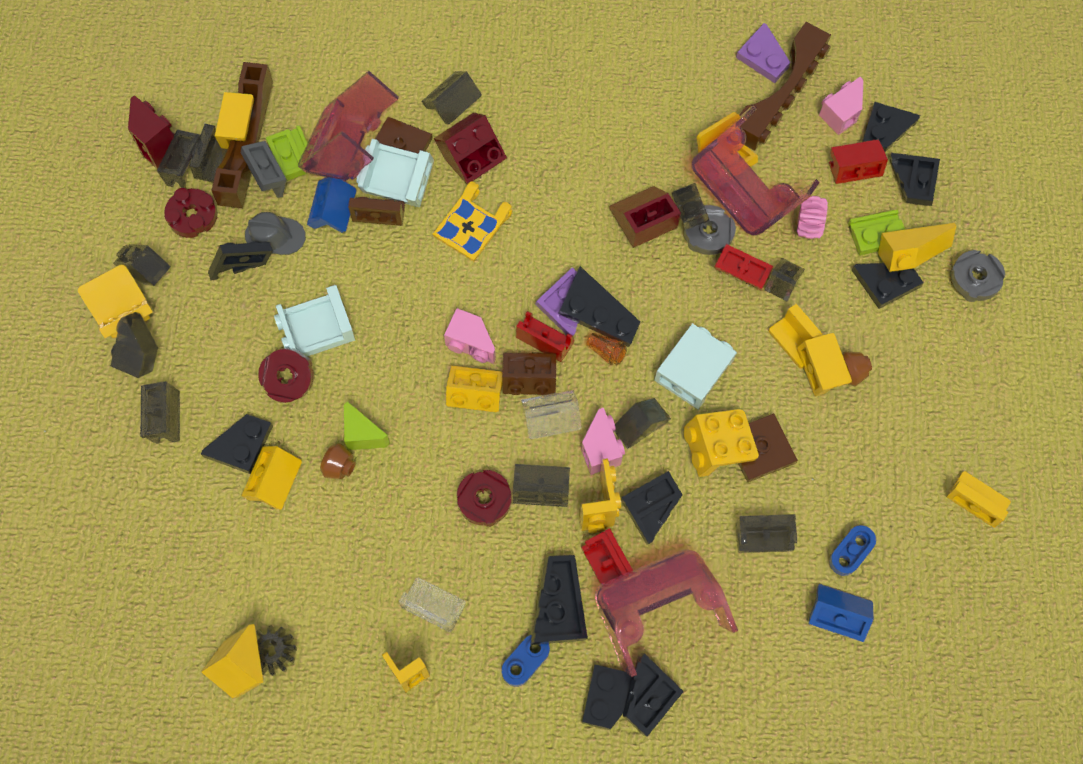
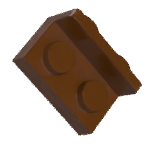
M356 197L349 200L348 207L352 222L403 225L404 201Z
M503 353V394L555 395L556 354Z

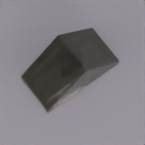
M782 258L773 269L765 291L788 302L805 269Z
M652 398L635 403L615 423L616 430L614 432L625 447L629 449L670 421L671 418L657 400Z

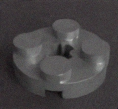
M704 205L696 208V211L691 215L689 214L686 218L684 225V237L689 249L706 255L722 253L725 245H730L735 236L736 226L733 218H729L724 213L725 210L718 206ZM707 226H712V230H716V233L707 234L703 228L706 229Z
M972 250L965 252L957 259L950 271V277L955 289L963 295L965 300L969 302L988 300L1000 291L1003 286V279L1005 278V270L1002 263L991 254L987 256L981 254V251ZM972 271H975L977 274L982 273L983 277L981 280L974 278Z

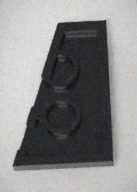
M575 555L548 556L544 562L530 645L584 641L588 639Z

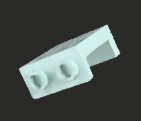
M372 139L371 144L367 145L364 152L365 163L363 169H360L357 174L358 187L363 193L396 201H404L405 204L420 207L434 163L431 154L420 151L419 154L380 144L378 140Z
M336 285L326 288L328 293L326 296L287 309H283L281 304L276 305L278 314L274 315L278 330L284 329L286 337L281 338L284 348L298 350L307 357L355 341Z
M692 323L657 370L654 381L699 410L710 390L726 368L734 361L737 352L733 350L729 343L717 340L711 336L707 329L697 327Z

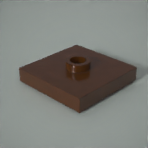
M387 117L375 140L386 146L419 154L420 151L426 152L433 136L429 132Z
M774 413L749 423L759 456L755 461L738 463L747 483L797 463L798 459Z

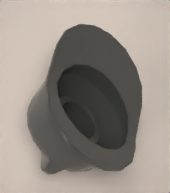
M261 212L254 216L252 220L248 221V226L245 230V240L247 243L253 241L260 243L270 242L273 250L272 253L279 255H289L297 252L302 248L306 239L305 230L300 223L290 218L277 216L271 212Z

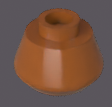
M842 352L852 382L848 385L857 386L869 376V371L872 370L871 361L867 355L864 356L861 352Z
M333 444L326 451L322 459L320 471L325 478L343 479L345 476L349 477L352 474L356 462L353 461L352 453L343 444Z

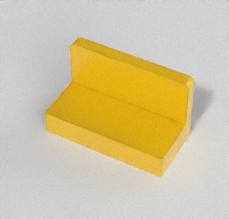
M224 92L215 132V138L221 148L228 149L230 140H246L254 102L253 95Z
M797 303L788 309L782 320L771 326L768 330L800 369L804 368L797 347L805 340L823 336L821 331Z
M834 333L805 340L797 347L815 397L823 395L833 388L852 382Z
M278 446L262 447L241 496L249 501H262L275 509L281 510L302 461Z
M966 471L961 473L947 495V498L993 528L1003 522L1009 513L1006 511L1011 503L1008 498Z
M387 651L382 654L386 664L405 693L430 677L420 657L399 671Z

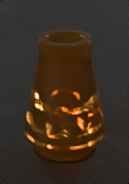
M592 333L586 343L588 348L592 349L610 365H619L627 352V347L623 345L622 341L600 336L596 333Z

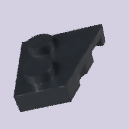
M874 102L862 142L879 139L884 152H886L895 141H898L905 135L910 127L917 124L920 115Z
M891 153L890 163L906 203L932 206L940 159Z
M253 241L243 244L225 243L220 245L208 270L210 281L219 279L218 273L230 269L233 270L234 274L250 268L266 265L273 251L270 242L260 243Z
M884 263L856 264L852 268V272L878 309L921 288L924 284L914 268L889 272Z
M246 414L204 448L201 455L209 460L251 474L273 425L271 422Z
M667 471L620 498L646 545L653 542L656 534L669 517L670 512L682 497V493L670 472Z
M640 653L637 657L623 717L643 736L648 737L684 691L645 653Z
M594 665L582 724L611 730L624 712L633 673Z

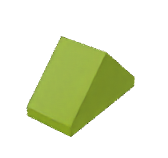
M349 402L344 404V440L348 450L386 448L390 444L388 435Z

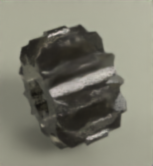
M270 625L267 628V634H264L260 629L256 631L260 637L257 640L262 675L269 670L271 676H276L277 667L286 672L287 667L284 663L286 661L294 663L295 658L289 655V653L297 651V646L290 644L294 637L291 634L285 635L286 630L283 627H280L275 632L274 627ZM272 645L275 647L274 650L276 652L273 656L269 655L268 650Z

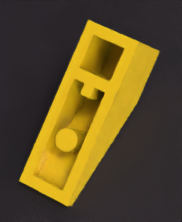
M949 223L882 233L878 254L889 272L913 269L952 247L957 225Z

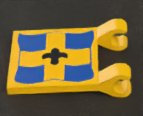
M471 181L460 199L434 231L433 237L475 262L502 224L510 218L513 211L509 203L503 202L494 216L473 203L472 201L480 194V190L478 189L479 185Z

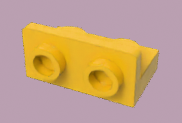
M451 366L446 386V406L499 412L503 372Z

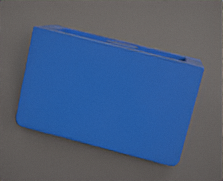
M335 175L318 181L307 225L313 229L328 225L341 233L345 232L350 218L349 200L350 198H355L356 188Z
M819 584L816 601L809 616V624L864 642L874 620L873 602Z

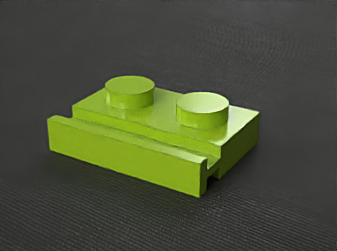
M300 125L296 126V129H287L266 137L269 148L287 179L286 181L308 174L307 171L318 170Z
M898 209L849 220L848 227L851 228V235L859 256L878 252L882 233L905 230L902 220L899 219Z

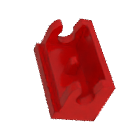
M878 139L831 147L830 154L833 161H829V166L834 176L835 184L883 176L888 158Z
M726 244L715 265V269L723 271L762 291L771 275L773 266Z
M527 311L524 322L519 321L516 326V338L542 353L556 354V360L562 362L574 344V336L569 333L567 336L533 318V313Z
M610 528L585 541L586 545L582 546L581 549L607 597L635 584L637 576Z

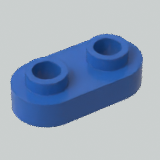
M863 525L852 528L831 554L829 559L831 569L841 576H848L854 573L876 545L874 532L869 527ZM861 538L864 542V545H858L855 539ZM839 559H845L848 566H842L839 563Z
M532 635L527 636L503 663L502 677L504 681L513 687L524 685L548 658L549 644H538L541 647L540 652L532 653L530 651ZM513 666H519L522 672L519 675H513L510 670Z

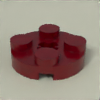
M195 188L177 189L168 200L164 210L165 220L173 232L186 238H194L204 230L206 232L211 230L218 216L211 195ZM194 209L195 211H197L196 214H191L190 217H186V212L188 210Z
M283 348L272 352L264 358L259 367L258 378L260 385L264 387V390L267 392L266 394L271 399L288 403L307 394L313 384L314 372L312 362L308 357L298 350ZM286 368L292 373V379H289L287 383L283 381L284 377H280V372L285 371Z
M483 470V472L475 474L473 472L467 475L461 481L457 490L458 508L463 517L473 524L487 527L495 525L508 514L511 508L512 497L507 480L492 470ZM484 491L489 492L491 501L489 503L485 502V504L479 503L480 499L477 495L480 492L483 495Z

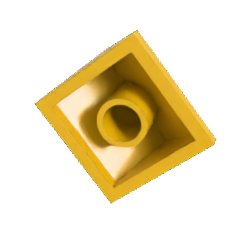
M254 624L246 626L225 640L201 671L231 698H238L263 683Z

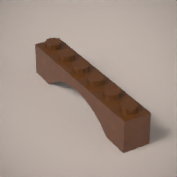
M808 22L804 23L792 43L790 50L792 62L791 75L787 82L769 98L745 106L740 113L741 140L745 146L755 151L760 143L764 145L771 134V127L778 126L783 117V110L785 108L789 110L795 100L794 94L797 91L800 93L807 83L806 77L808 74L812 76L819 65L818 60L820 58L824 59L831 48L828 45L831 34Z
M243 62L238 82V93L253 95L254 102L246 140H230L226 155L216 169L211 191L218 206L243 209L251 171L241 154V148L245 145L258 143L273 84L267 64Z

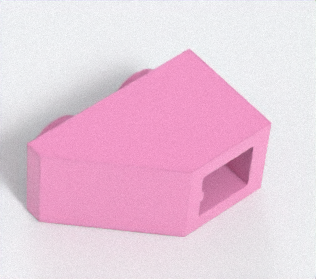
M859 77L853 82L848 81L841 87L839 92L834 95L832 93L829 94L822 101L823 106L819 116L838 135L854 125L859 118L863 102V79Z
M457 308L444 334L445 346L455 353L461 354L464 352L472 355L476 361L481 363L490 362L494 364L496 360L495 348L482 318Z
M604 408L598 409L582 442L581 452L590 475L600 472L602 459L608 458L609 466L614 465L616 467L621 465L622 455H625L622 441L620 439L616 440L613 433L616 430L611 415H606Z

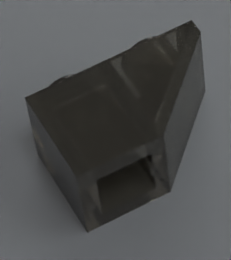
M135 244L123 246L116 254L118 258L113 263L116 266L120 264L125 265L132 277L144 285L155 286L171 267L148 245Z
M134 312L121 317L116 327L118 334L116 343L111 350L112 361L110 367L140 378L153 371L158 346L140 313Z

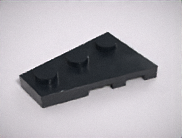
M581 266L578 268L558 312L559 315L627 347L631 345L641 322Z

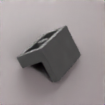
M266 141L242 146L241 154L261 191L273 189L277 198L283 197L287 179Z

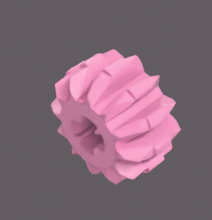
M805 196L801 200L797 224L798 236L813 239L820 238L823 235L828 202L825 198Z

